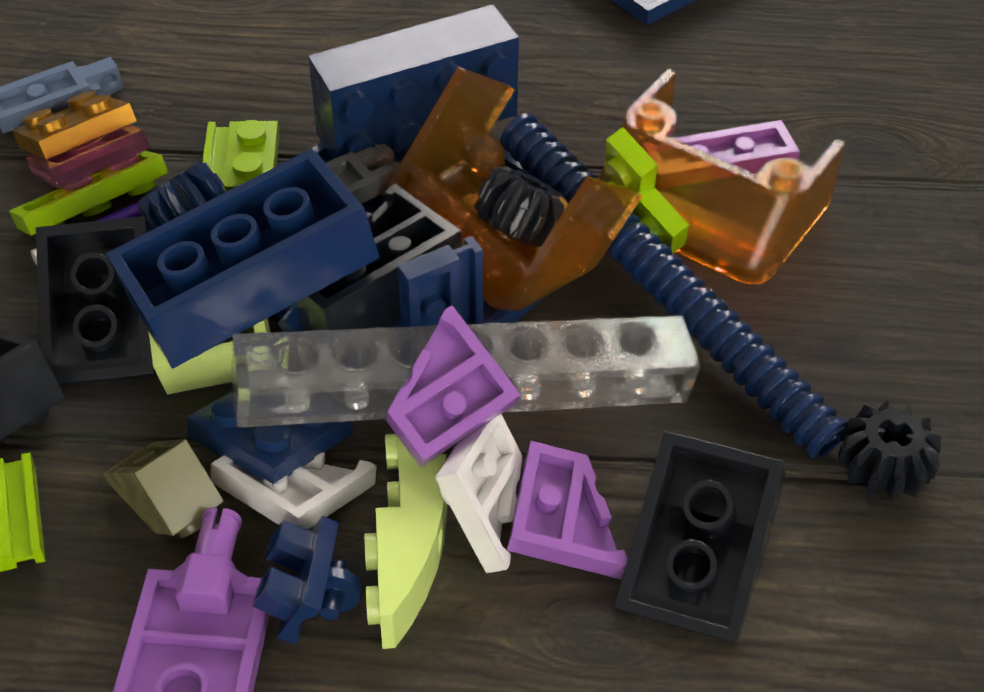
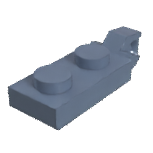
M111 57L78 67L74 61L0 86V129L2 133L10 132L25 125L23 118L34 112L51 109V112L54 113L69 107L67 100L75 95L88 91H95L96 95H111L123 89L117 65Z

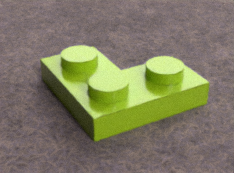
M622 127L606 139L603 183L607 186L608 191L614 193L618 197L619 202L625 203L628 206L629 212L635 213L639 217L640 222L646 224L650 228V232L660 238L661 244L668 245L671 248L672 254H674L685 245L689 224L655 188L658 164Z

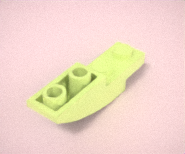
M385 434L387 470L399 469V481L387 482L388 507L376 508V533H365L366 570H378V586H366L368 625L380 624L383 649L397 647L414 623L427 599L438 570L447 524V503L442 498L439 484L435 478L446 461V454L439 455L421 468L396 434Z

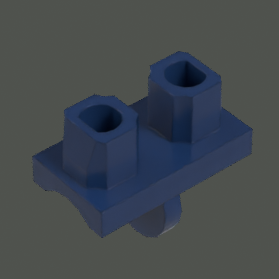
M321 516L310 531L282 520L268 542L265 558L291 569L292 575L269 567L256 589L252 607L281 619L277 638L295 645L300 637L302 623L305 619L316 617L320 612L322 618L335 620L338 618L339 612L351 610L358 605L362 593L361 581L355 574L348 571L346 562L342 560H333L331 562L339 522Z

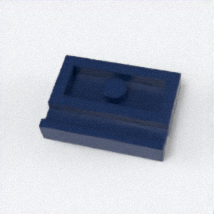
M472 236L465 238L464 246L455 250L450 245L397 265L402 343L412 357L420 355L423 348L425 349L438 326L443 312L450 306L456 309L469 327L473 326L476 331L483 328V249Z

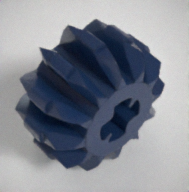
M197 162L142 197L137 208L151 227L155 229L222 195L226 191L223 187L224 183L218 174L214 173L207 163Z

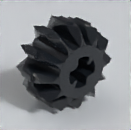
M508 166L492 169L488 179H484L477 193L479 197L474 206L480 219L490 224L492 229L504 233L508 238H514L523 244H531L535 247H545V245L552 243L555 235L560 233L570 207L562 193L551 188L550 184H546L535 176L525 174L521 170L516 171Z
M886 400L878 410L863 405L856 418L849 419L847 426H845L846 430L842 431L840 437L842 443L838 452L839 465L848 469V484L865 483L867 485L868 498L878 490L885 492L893 503L902 495V492L916 498L918 493L924 489L925 484H929L931 479L935 478L940 466L939 454L942 449V437L931 432V418L915 419L912 416L911 405L903 411L894 410Z

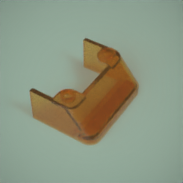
M457 67L393 175L389 188L394 183L460 229L463 246L464 239L472 236L483 249V299L494 308L519 311L593 270L643 196L636 190L586 176L541 247L523 244L514 238H508L500 231L492 229L490 224L480 219L474 206L479 197L477 193L484 179H488L492 169L505 166L504 149L501 143L489 132L515 89L506 83Z
M667 69L628 108L620 129L624 127L658 164L655 188L689 224L686 243L676 252L737 281L748 284L765 282L775 274L831 204L845 143L835 140L813 168L793 158H779L765 163L756 174L670 137L676 125V114L672 109L676 72ZM604 167L598 179L602 183L604 182Z

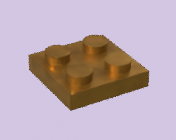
M88 91L68 99L69 107L52 113L51 109H44L27 115L23 118L25 125L13 129L12 132L19 148L47 160L132 124L137 120L130 103L111 98L110 95H96L95 91Z

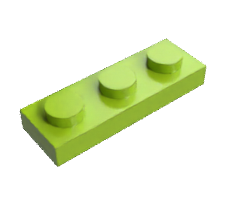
M144 150L11 209L9 212L17 229L32 236L36 234V227L64 225L65 220L80 213L83 216L101 213L112 206L111 199L126 192L129 196L147 192L156 186L155 179L169 172L162 155Z

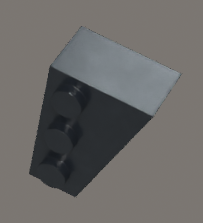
M395 183L385 192L386 202L373 214L365 212L380 258L296 303L303 333L334 360H337L401 321L397 265L450 245L453 250L463 246L460 229Z

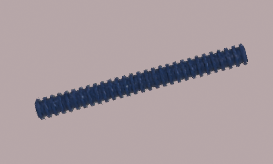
M531 113L521 114L508 123L500 137L501 147L509 152L511 157L519 162L525 171L529 172L530 176H535L538 180L550 184L551 188L562 193L570 206L568 209L570 217L578 221L580 227L588 231L594 241L600 242L601 248L606 252H610L611 258L615 262L621 263L622 269L630 273L636 283L642 284L643 290L647 294L653 295L654 301L658 305L664 306L665 312L669 316L676 317V323L682 328H687V334L692 339H699V346L705 351L710 350V357L715 362H722L721 367L725 373H734L733 380L737 385H746L745 392L749 397H758L757 405L761 409H770L769 417L773 421H782L781 428L785 433L795 434L793 438L798 446H807L806 454L810 458H821L840 444L842 431L846 430L845 426H847L848 421L843 417L836 418V409L832 405L824 406V398L820 393H810L811 385L805 380L798 381L799 373L793 368L786 369V360L780 356L774 357V349L770 345H762V337L757 333H751V326L747 322H739V315L733 310H728V305L723 299H716V292L712 288H705L704 280L694 276L693 270L689 266L683 265V261L679 256L672 255L671 248L666 244H661L660 238L656 234L651 233L650 228L640 222L639 217L635 213L629 212L628 206L625 203L619 202L618 197L608 191L607 186L598 181L597 176L588 171L587 166L579 162L577 157L569 152L563 143L558 142L557 137L548 132L545 125L539 123L538 119Z

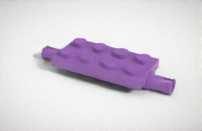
M217 508L206 509L202 515V525L194 553L186 557L185 562L173 571L148 569L113 692L254 691L270 614L252 607L256 589L261 578L245 576L235 569V565L231 561L237 534L242 524L240 515L235 511L223 508L220 522L217 524L215 523L218 513Z

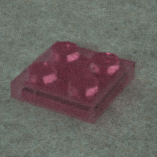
M127 125L47 160L36 155H31L25 159L34 177L56 188L63 186L65 191H69L90 183L93 180L92 173L108 166L110 170L114 171L136 163L139 160L137 154L151 147L143 129Z

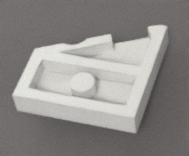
M502 414L457 443L435 477L439 484L442 498L452 508L486 573L507 570L510 565L511 553L500 542L502 523L512 522L517 501L516 486L520 480L522 454Z
M322 452L313 461L304 467L300 466L293 471L292 475L289 477L285 476L273 485L265 479L262 481L235 465L232 459L224 455L211 463V481L279 525L284 520L308 530L316 525L321 516H329L374 486L377 466L363 460H359L355 470L324 464L325 453Z

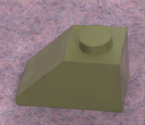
M186 439L150 442L102 473L108 484L155 534L171 536L178 534L180 538L187 537L201 528L202 515L206 509L215 508L224 502Z

